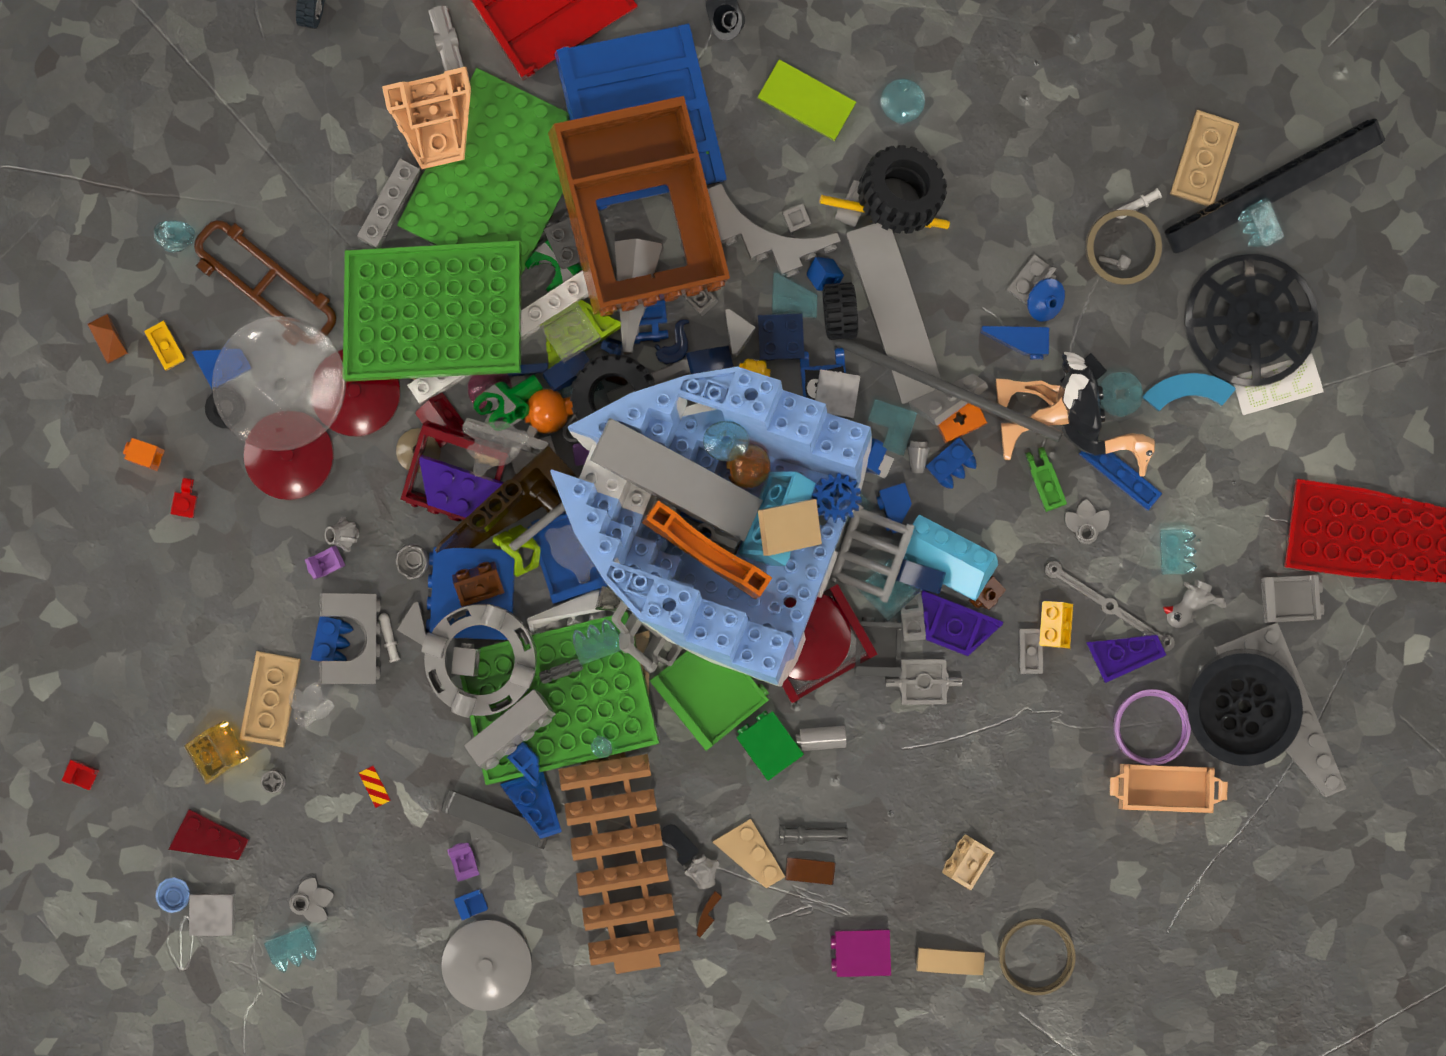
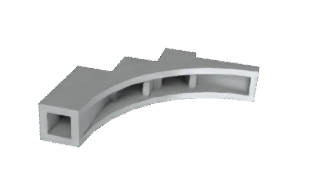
M722 184L708 189L721 244H733L741 236L751 261L754 259L757 262L769 257V253H772L781 277L786 275L787 278L798 275L800 273L799 270L803 266L801 263L802 259L806 262L817 257L816 254L825 251V253H829L838 249L837 245L840 244L838 233L820 238L798 239L768 232L753 224L739 212L728 198Z

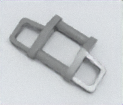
M621 601L612 616V622L620 631V649L639 661L648 673L655 671L658 662L672 666L682 647L671 643L672 649L666 659L658 656L666 640L655 630L639 621L633 613L624 625L621 622V618L628 607ZM641 624L654 634L643 653L634 646V636Z

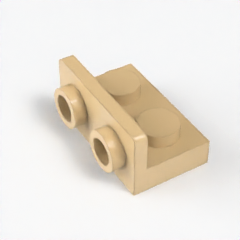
M965 834L958 841L952 856L946 861L942 873L967 889L972 890L994 852Z

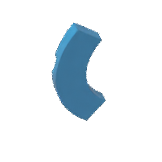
M1186 373L1172 376L1159 382L1141 398L1158 412L1169 402L1185 396L1207 398L1222 406L1236 388L1214 376Z

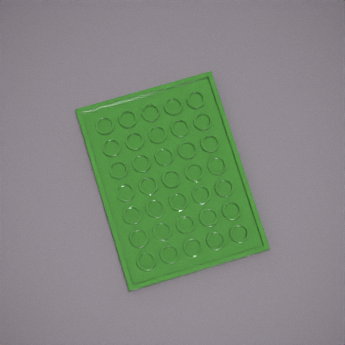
M476 68L469 81L471 95L465 159L426 168L397 226L434 245L520 241L522 277L526 269L525 263L534 253L544 233V229L547 227L546 224L549 223L563 195L548 132L553 124L569 121L570 118L568 112Z
M520 241L345 250L343 380L345 382L521 373Z
M625 612L621 618V622L624 625L630 617L629 612ZM613 615L532 635L537 652V667L532 684L522 698L532 690H536L543 695L556 713L548 725L540 727L534 732L532 738L524 741L539 757V772L660 744L641 663L629 653H624L620 649V631L612 622ZM634 636V646L637 648L636 640H635V636ZM520 638L524 651L531 649L530 643L526 645L524 639ZM509 641L477 648L481 649L478 676L460 675L463 691L475 695H486L496 692L508 682L515 664L514 651ZM574 659L581 660L583 665L581 671L572 672V674L556 680L552 679L551 682L546 684L541 682L540 672L550 671V668L566 662L570 663ZM508 695L506 698L496 703L489 704V706L491 709L497 708L496 704H499L505 700H508L510 702L512 699L510 695ZM512 706L491 715H471L470 720L474 737ZM508 755L501 758L496 767L487 771L482 769L486 785L524 775L507 758Z

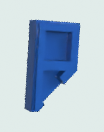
M523 741L507 758L534 787H537L539 785V757Z

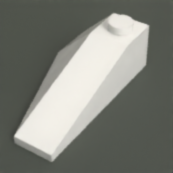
M611 588L595 590L527 618L531 635L611 616L619 606L618 598Z

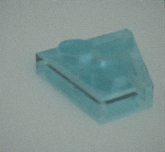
M774 273L772 315L803 313V318H817V295Z

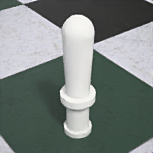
M1156 188L1153 192L1145 196L1142 194L1139 199L1117 210L1137 211L1143 206L1148 207L1149 203L1154 200L1161 199L1162 195L1158 188ZM1118 216L1117 218L1123 219L1127 216Z
M382 613L379 615L378 620L380 621V627L386 643L384 648L388 650L389 662H396L400 660L396 649L398 644L397 641H394L389 616L386 613Z

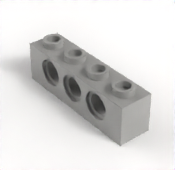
M399 159L357 235L360 241L375 249L382 247L422 175L419 168Z

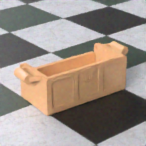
M1120 764V775L1110 777V795L1119 798V809L1213 813L1215 803L1227 800L1228 782H1223L1221 779L1216 778L1215 768ZM1215 781H1219L1218 800L1214 799Z

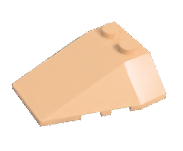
M466 67L445 71L444 74L411 82H399L382 86L387 110L395 119L399 131L403 133L421 169L465 159L471 86Z

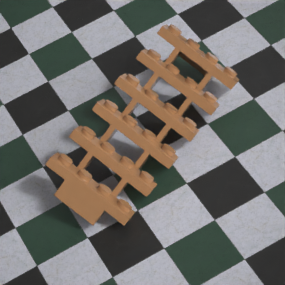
M625 752L581 762L579 766L559 769L561 790L565 791L584 787L587 799L564 804L567 826L590 822L593 834L570 839L573 861L596 857L598 870L576 873L579 896L602 892L604 905L582 908L585 931L608 927L610 936L609 940L588 943L590 963L593 966L614 962L616 974L661 967L659 954L681 951L677 928L655 932L653 919L675 916L671 893L649 897L647 885L669 881L666 859L643 862L641 849L663 846L660 824L638 827L636 814L657 811L654 789L637 792L631 791L630 779L651 776L648 754L626 757ZM617 781L624 782L625 794L593 799L591 786ZM629 816L630 829L599 834L597 821ZM635 850L637 863L611 868L604 867L603 856ZM641 885L643 898L610 903L609 891ZM647 920L649 933L616 938V925Z

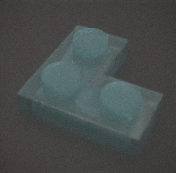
M875 399L868 421L889 428L883 447L889 452L904 456L917 413Z

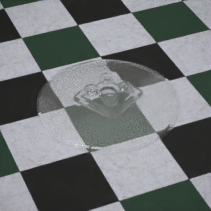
M283 316L256 320L237 331L222 348L215 363L212 378L214 402L226 426L244 442L271 451H286L300 448L324 434L340 412L346 389L343 362L330 339L319 329L307 322ZM284 378L287 386L284 390L279 391L276 388V382Z

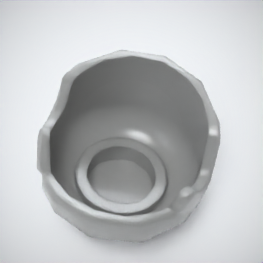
M418 545L404 546L397 553L396 557L398 572L410 580L421 577L428 570L429 555Z

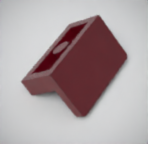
M443 392L427 400L415 412L422 424L428 420L461 432L466 431L464 427L465 422ZM434 438L440 448L448 443Z

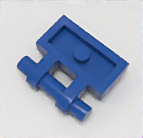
M665 300L657 301V304L646 307L639 326L652 325V331L638 333L634 344H640V341L653 340V342H660V339H669L668 330L659 331L658 325L667 324Z

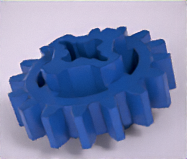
M840 473L837 474L836 478L828 474L829 480L826 481L821 478L822 485H815V490L818 493H812V498L817 501L818 515L824 513L826 521L832 517L834 523L837 522L838 518L845 522V516L848 515L853 518L852 511H859V506L856 503H862V498L857 496L861 494L860 488H855L857 486L856 481L849 482L850 477L848 475L842 479ZM842 487H847L850 492H846ZM839 490L840 498L838 499L837 505L835 506L834 498L836 497L837 491ZM824 504H829L831 510L827 509Z

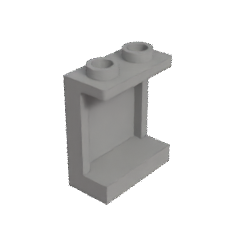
M1318 575L1261 578L1264 623L1321 620V615H1324V603L1320 602L1323 583Z

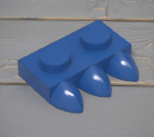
M957 438L927 464L925 468L939 484L953 489L954 483L950 474L964 479L965 470L962 464L968 468L976 469L977 463L973 452L960 438Z
M319 617L311 660L347 661L345 655L337 651V649H344L350 646L349 641L340 636V634L352 632V626L343 620Z

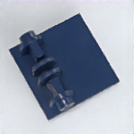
M803 313L758 315L760 360L775 361V359L805 358Z

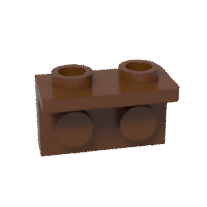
M494 561L482 562L475 568L469 570L461 569L452 575L453 584L462 607L505 593Z

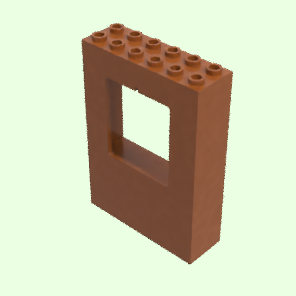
M684 96L553 124L548 135L594 315L600 314L601 317L614 314V311H617V309H622V312L635 309L639 304L648 307L657 304V301L665 299V302L677 300L683 294H686L687 297H692L700 294L699 292L705 289L708 292H714L725 286V282L730 279ZM662 185L668 186L687 266L654 273V278L651 277V274L616 281L596 200Z

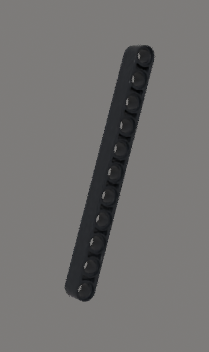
M1373 118L1358 124L1170 226L1164 233L1173 253H1180L1382 144L1385 141V137L1378 120Z

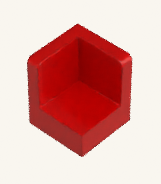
M70 760L61 781L91 790L99 770L77 760Z

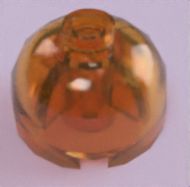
M741 443L740 446L733 447L728 455L726 465L727 469H730L731 474L728 478L740 488L758 487L769 476L770 459L762 447L752 443Z

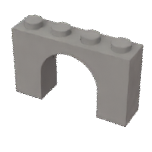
M320 594V617H347L353 619L363 630L364 646L361 652L352 660L320 661L319 684H376V680H379L380 667L376 666V657L380 656V644H376V635L380 634V621H376V612H380V599H376L377 594Z

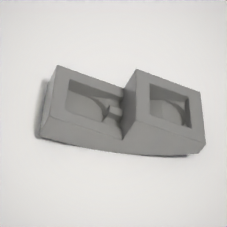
M921 591L899 593L903 641L926 639Z

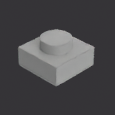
M803 204L782 212L790 233L811 225Z

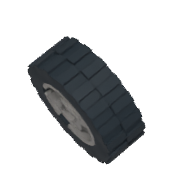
M297 0V25L316 29L321 21L325 0Z

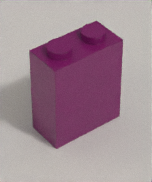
M889 929L835 930V935L831 936V949H835V958H831L832 972H836L837 977L891 976Z

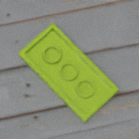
M780 59L757 97L760 101L834 142L856 105V101Z

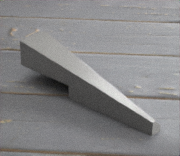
M641 239L615 241L617 280L622 281L651 274L653 278V274L658 268L660 253L663 251V245ZM639 304L635 309L622 312V309H620L622 347L625 355L633 353L634 341L639 333V324L646 309L643 304Z

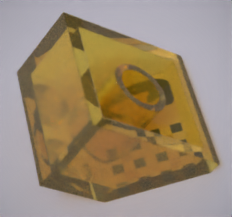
M226 720L205 730L184 745L206 784L226 774L248 759L243 747L238 742Z

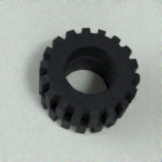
M852 282L825 284L823 287V309L828 339L856 338L858 335V311L854 285Z

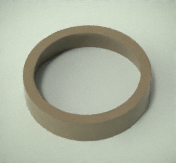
M1127 209L1114 210L1101 216L1091 226L1086 237L1085 252L1090 267L1099 277L1114 284H1133L1145 279L1156 268L1162 253V240L1156 225L1144 214ZM1118 216H1132L1140 219L1150 228L1155 239V254L1151 264L1141 274L1131 278H1117L1109 275L1099 266L1094 255V239L1098 230L1108 220Z
M1030 918L1016 923L1005 933L999 946L998 960L1004 977L1016 989L1027 994L1045 995L1058 990L1068 981L1075 966V948L1071 938L1063 928L1046 919ZM1034 924L1044 925L1055 930L1063 939L1067 949V964L1061 976L1052 984L1037 988L1028 987L1016 981L1009 973L1005 963V949L1011 936L1017 930Z

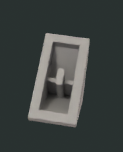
M415 602L397 630L423 646L427 635L421 604L420 602Z

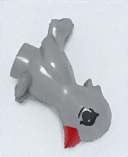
M1195 580L1194 585L1184 582V586L1188 590L1179 604L1163 606V609L1167 614L1168 623L1175 628H1181L1189 623H1193V619L1196 618L1192 614L1193 611L1202 609L1209 604H1215L1224 609L1226 602L1223 597L1210 593L1211 585Z

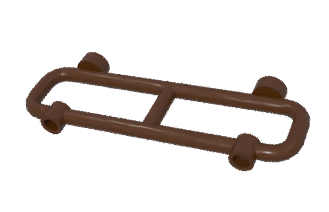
M216 220L205 226L194 242L195 252L201 258L195 265L208 277L214 271H217L287 328L281 336L293 346H296L300 340L314 345L320 343L328 336L336 324L337 317L335 311L328 305L330 300L325 295L319 293L317 296L246 239L242 235L245 231L236 223L230 226L224 221ZM221 229L230 238L239 243L270 269L254 289L250 288L203 249V243L214 230ZM277 275L327 315V323L318 334L310 336L260 296Z

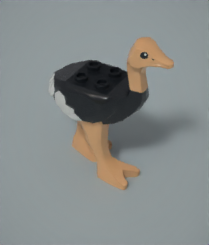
M1063 353L1062 369L1066 376L1061 385H1050L1042 380L1020 382L996 378L998 404L1007 407L1010 398L1016 392L1035 394L1045 400L1051 407L1038 409L1030 418L1048 426L1060 425L1064 436L1081 451L1093 456L1119 450L1131 451L1138 462L1139 476H1145L1148 463L1155 451V441L1153 438L1144 434L1129 433L1107 440H1098L1102 428L1101 422H1105V411L1100 408L1099 401L1103 400L1102 386H1098V382L1085 358L1075 353ZM1001 423L1003 457L1005 460H1011L1017 439L1023 432L1029 429L1015 423Z

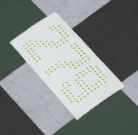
M1312 353L1309 354L1304 363L1295 372L1281 381L1259 387L1234 385L1243 415L1324 392ZM1287 360L1261 368V379L1281 373L1294 362ZM1252 371L1236 375L1235 377L1252 379Z

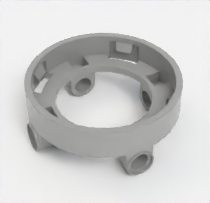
M491 604L470 605L448 614L437 624L432 633H427L421 652L425 653V671L433 691L445 704L451 707L450 712L470 718L471 715L485 716L495 714L515 704L530 688L537 667L536 646L528 628L513 613ZM466 611H469V613H470L471 616L462 618V619L456 621L455 623H453L452 625H450L449 621H450L452 618H454V620H456V619H458V618H460V617L466 615ZM475 625H484L500 631L509 640L515 657L514 669L508 682L496 692L486 695L470 694L456 686L447 672L445 663L446 651L454 636L461 630ZM520 627L524 631L521 633L525 644L530 643L531 649L524 651L523 644L514 631ZM434 669H436L437 676L434 675ZM510 695L512 699L510 702L505 700L496 704L497 708H490L489 704L496 703Z

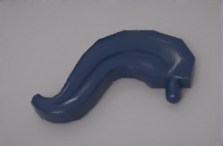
M680 320L675 325L676 342L673 346L660 348L658 344H655L657 350L655 354L658 361L667 365L676 363L685 357L688 352V340L684 325L689 324V320Z

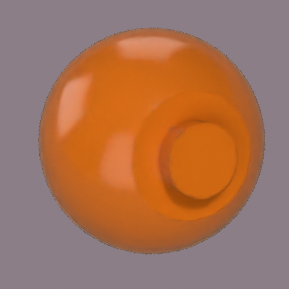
M543 389L534 393L526 402L529 406V413L524 418V421L543 434L559 431L566 424L568 415H573V405L570 397L562 398L559 392L551 389Z

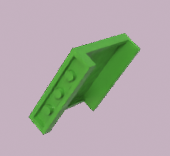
M686 651L676 659L672 666H668L650 680L651 684L706 751L769 700L766 697L769 695V692L762 684L757 686L753 681L754 677L711 663L689 651Z

